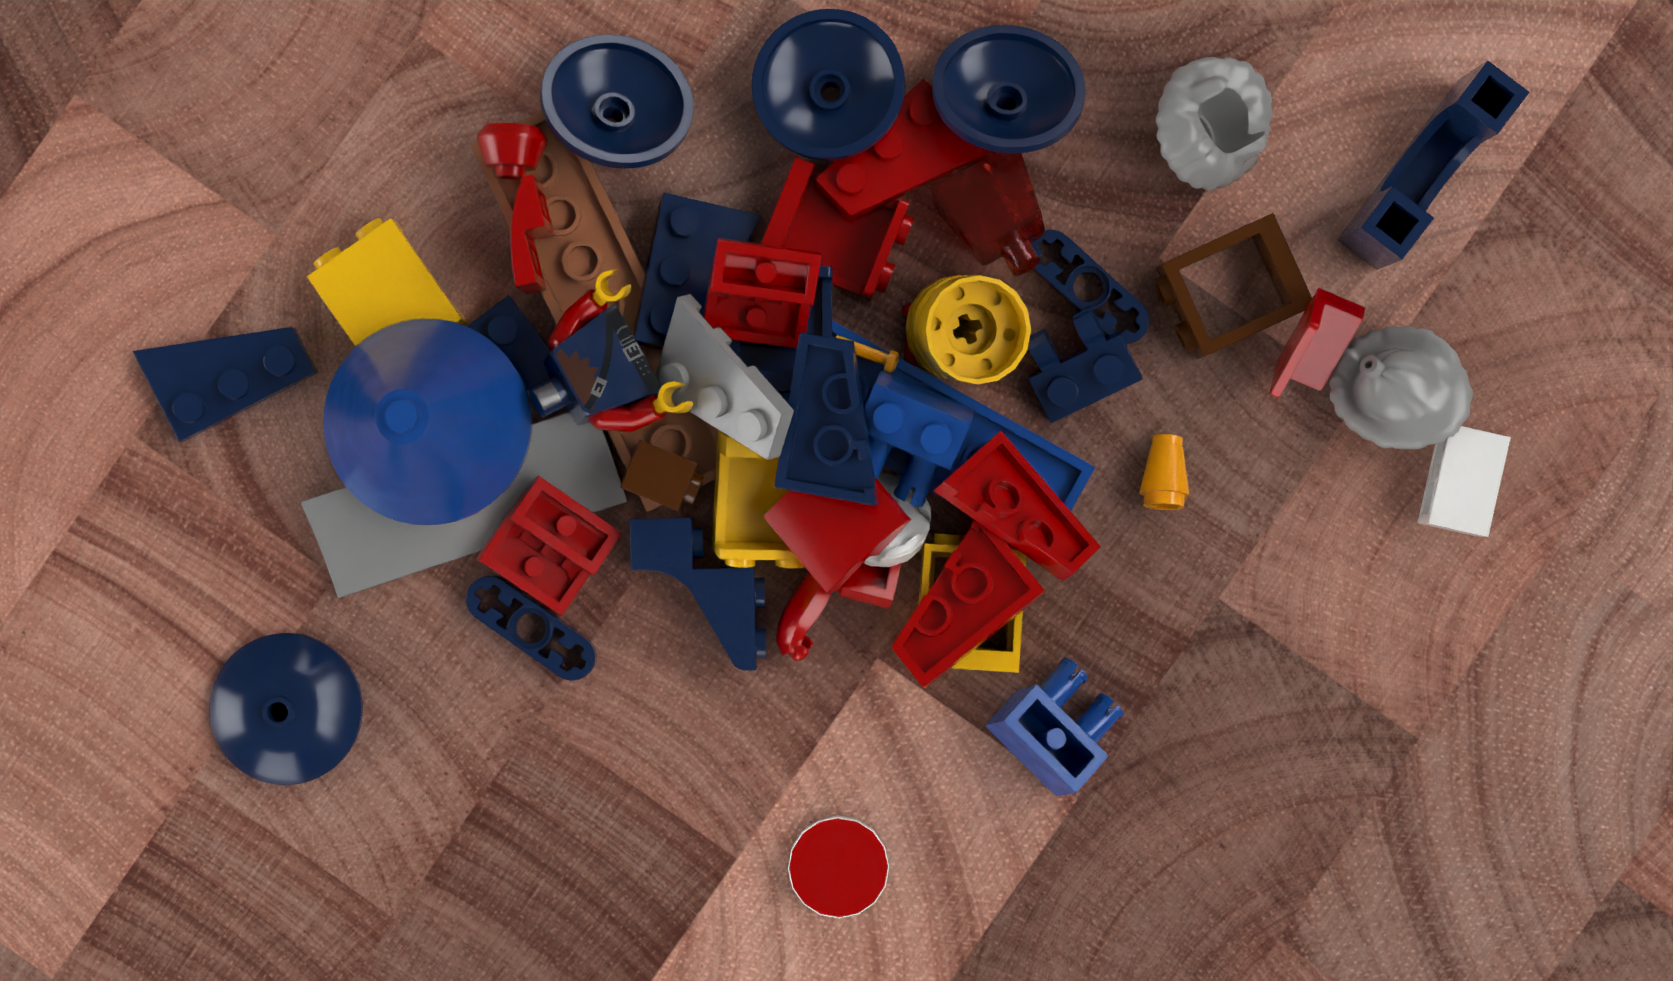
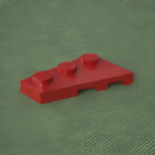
M923 78L904 96L901 111L894 125L877 144L858 155L835 160L815 179L814 185L850 221L904 196L910 190L932 180L937 181L952 174V171L971 162H978L992 156L993 151L974 146L950 130L935 108L932 86Z
M1002 431L992 437L933 490L1062 582L1073 575L1101 548Z
M973 520L967 534L957 549L952 552L944 565V569L927 595H924L891 648L920 685L926 689L1046 592L1003 539L976 520Z

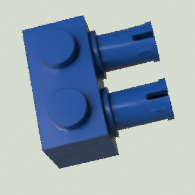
M880 370L864 407L874 476L878 480L892 447H898L907 451L911 456L893 494L905 502L910 489L915 487L910 504L923 507L938 469L946 468L951 470L970 428L974 409Z
M1065 657L1040 687L1035 684L1018 689L985 725L1055 796L1077 793L1107 759L1108 755L1097 745V742L1124 715L1119 705H1115L1113 709L1110 707L1114 700L1106 694L1099 693L1095 697L1094 702L1074 722L1061 707L1088 680V676L1083 669L1079 670L1078 673L1074 672L1078 665Z

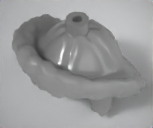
M1204 57L1175 70L1170 81L1164 86L1163 95L1159 99V112L1156 115V125L1158 127L1156 136L1157 140L1161 143V156L1168 162L1169 168L1176 173L1180 181L1189 183L1191 187L1196 189L1203 188L1204 190L1212 191L1216 188L1229 186L1232 182L1238 181L1244 173L1252 169L1257 162L1259 154L1267 145L1270 133L1269 124L1272 120L1273 99L1271 92L1266 88L1264 77L1255 71L1250 63L1228 57L1222 59Z
M1391 326L1381 331L1374 329L1369 331L1364 337L1354 339L1352 344L1346 348L1329 378V386L1331 388L1330 401L1335 405L1337 416L1344 419L1346 426L1353 432H1357L1362 439L1372 441L1378 447L1385 449L1417 450L1429 444H1438L1458 433L1461 424L1470 416L1473 389L1469 384L1467 372L1461 366L1457 352L1445 340L1426 328L1416 329L1411 326Z

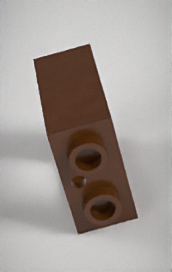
M1274 213L1162 263L1156 267L1159 277L1153 279L1162 303L1165 307L1173 305L1180 320V323L1174 327L1186 353L1194 351L1197 359L1212 354L1305 311L1312 299ZM1252 237L1283 307L1210 339L1179 270Z

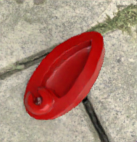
M809 571L788 601L777 626L776 643L781 655L783 656L788 653L795 661L803 660L810 653L809 649L813 647V640L805 634L820 616L832 592L826 593Z

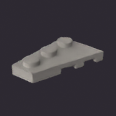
M691 294L677 297L656 372L661 386L671 381L686 383L687 385L683 388L674 390L671 397L673 402L678 405L686 401L693 402L689 412L763 458L769 460L780 456L794 410L754 365L747 367L729 347L732 340L720 327L713 329L699 313L702 306Z

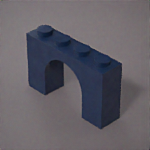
M1490 61L1484 62L1458 79L1337 240L1376 270L1403 260L1434 219L1426 210L1446 182L1480 144L1501 131L1530 92Z

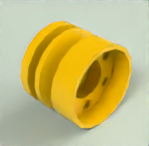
M954 275L939 278L923 288L909 307L905 326L909 349L921 367L939 378L977 385L998 381L1016 369L1027 352L1031 335L1028 309L1017 291L1000 279L981 275ZM959 320H967L969 322V328L963 331L964 337H955L953 334V329L959 326Z

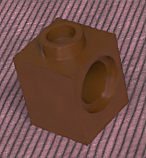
M639 440L620 488L680 511L684 502L693 505L704 477L696 474L699 466L698 463Z

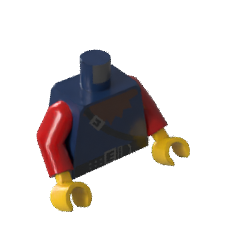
M611 269L601 273L596 280V290H588L564 311L548 339L550 353L543 364L550 379L529 389L531 401L542 417L566 406L577 425L590 422L597 430L633 432L664 418L666 411L686 413L691 410L693 402L686 401L675 406L671 398L674 390L683 388L687 384L671 381L661 386L616 304L607 308V301L623 299L631 292V284L623 287L618 294H614L609 290L608 279L611 275L616 274L618 269Z

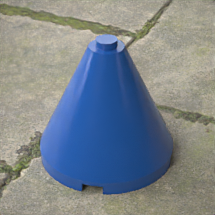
M413 319L387 326L373 333L358 344L344 359L331 381L326 396L323 416L324 438L331 463L337 475L348 490L364 505L387 518L413 525H441L457 522L479 513V511L490 505L511 486L525 462L532 435L531 404L520 373L493 341L481 333L455 322L440 319Z

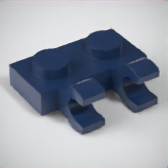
M1091 306L1072 314L1074 326L1086 347L1062 359L1059 358L1045 328L1030 335L1028 348L1040 369L1029 374L1028 379L1050 423L1143 380L1142 374L1121 332L1118 331L1106 337Z

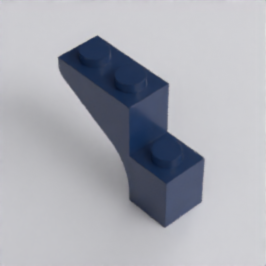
M693 518L630 519L631 570L656 571L672 576L682 582L693 594L734 666L743 671L756 670L757 659H767L766 628H756V608H766L765 577H755V567L694 568V558H704L703 528H694Z

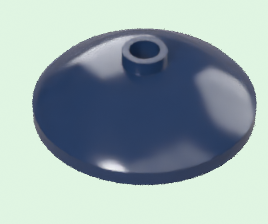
M841 9L809 11L782 24L762 46L752 74L754 105L767 132L789 151L815 160L831 161L850 158L877 144L894 125L901 111L905 95V73L902 60L890 37L868 18ZM835 87L840 91V95L834 101H826L822 98L824 90Z
M1014 25L983 27L960 36L940 55L932 79V96L935 108L950 130L974 146L999 153L1033 152L1061 140L1078 122L1083 110L1086 94L1082 70L1073 55L1063 45L1041 32Z
M622 35L590 36L564 47L554 56L546 68L540 90L543 116L556 138L566 148L581 158L611 168H639L654 164L668 157L685 139L693 118L692 92L686 77L675 62L654 46ZM606 118L614 119V120H616L617 122H611V121L607 120Z
M271 634L253 640L241 647L221 668L214 682L210 697L211 727L224 755L243 773L270 784H301L328 773L350 752L356 742L362 724V693L352 668L330 645L303 634ZM276 702L285 704L288 709V716L284 721L276 720L272 715V706Z

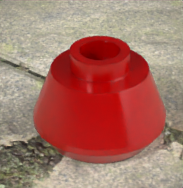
M489 123L484 125L477 134V141L485 166L495 169L496 178L506 180H521L523 176H526V171L536 170L548 142L541 128L518 123Z

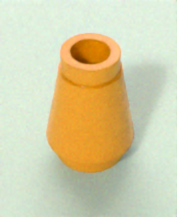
M1172 434L1152 436V445L1150 446L1139 494L1144 496V507L1155 510L1184 509L1185 498L1189 497L1190 493L1184 448L1182 447L1183 437Z

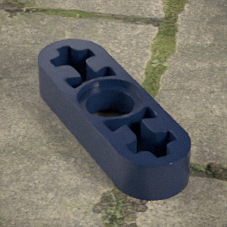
M1045 230L1032 239L1027 248L1029 266L1078 312L1089 306L1093 310L1099 308L1108 300L1111 291H1114L1119 296V299L1114 301L1112 305L1121 313L1131 309L1137 315L1133 320V324L1137 327L1135 333L1129 330L1121 333L1126 344L1134 343L1145 335L1149 327V315L1144 305L1067 235L1057 230ZM1056 241L1062 247L1058 255L1067 265L1071 264L1074 257L1082 263V265L1069 273L1064 285L1056 279V276L1064 271L1054 262H1050L1046 266L1039 262L1038 259L1042 255V251L1037 247L1039 243L1043 242L1049 246ZM1091 273L1099 278L1102 284V292L1097 300L1084 302L1075 295L1073 284L1080 274ZM1108 310L1104 311L1101 319L1096 315L1106 337L1116 333L1113 328L1117 323L1116 317Z
M485 576L477 579L470 585L466 594V604L470 613L557 676L565 680L574 681L584 678L593 670L597 660L594 644L583 634L512 584L498 576ZM497 586L501 590L498 599L508 607L513 606L515 598L523 603V606L510 617L507 628L499 623V620L506 616L505 613L495 607L488 609L486 612L480 608L483 601L478 595L480 588L490 590ZM527 613L538 614L546 624L544 637L535 643L523 640L517 630L520 618ZM556 627L565 633L558 640L559 643L569 649L573 648L576 644L584 648L581 654L583 660L586 661L584 668L575 665L570 670L565 669L562 666L565 661L564 655L554 648L551 649L549 658L540 652L553 639Z

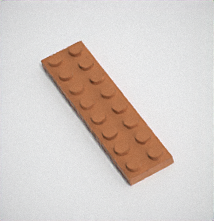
M542 111L517 122L518 124L541 128L548 139L536 170L526 171V176L533 174L543 186L555 235L535 240L546 286V290L540 292L556 325L564 311L588 290H596V280L601 273L611 269H618V272L611 275L608 279L609 290L614 294H618L623 287L631 284V292L623 299L607 301V308L616 304L633 334L645 272L592 162L576 155L556 138L548 127ZM478 142L470 145L511 229L514 203L521 180L496 178L495 169L485 166ZM639 345L656 375L662 350ZM666 411L664 418L633 432L608 431L626 470H628L639 440H642L698 463L699 466L696 474L704 477L701 487L715 480L718 429L689 411L686 413ZM639 496L647 512L662 506L659 503Z

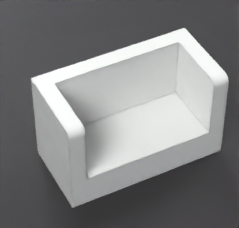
M1461 426L1459 432L1454 436L1435 444L1418 523L1472 536L1488 537L1511 437Z

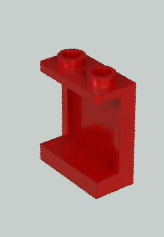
M795 157L761 244L820 252L822 254V266L832 267V286L870 301L875 290L885 293L896 266L887 262L894 243L904 246L914 221L913 217L906 215L909 202L902 199L900 201L893 200L849 221L814 185L815 179L824 171L815 168L814 163Z

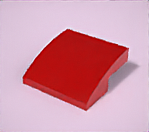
M533 174L523 176L521 179L511 222V259L515 285L527 295L546 290L535 240L555 236L543 186Z
M718 238L709 277L703 318L713 329L720 327L731 340L797 348L799 333H806L810 307L814 305L822 254L820 252Z
M537 476L494 531L476 557V560L558 615L563 616L589 575H595L622 535V532L542 477Z
M876 478L875 483L879 502L877 506L789 490L763 516L826 593L837 591L869 556L879 555L911 521L910 517Z

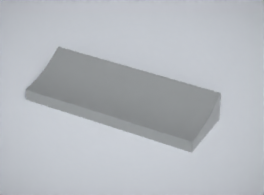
M568 412L532 424L531 441L525 462L511 486L490 505L469 518L441 525H413L387 518L364 505L347 487L302 501L301 505L324 557L337 596L342 598L481 551L502 520L537 476L542 477L593 513L629 501L625 489L620 488L622 480L605 430H597L590 422L577 425Z

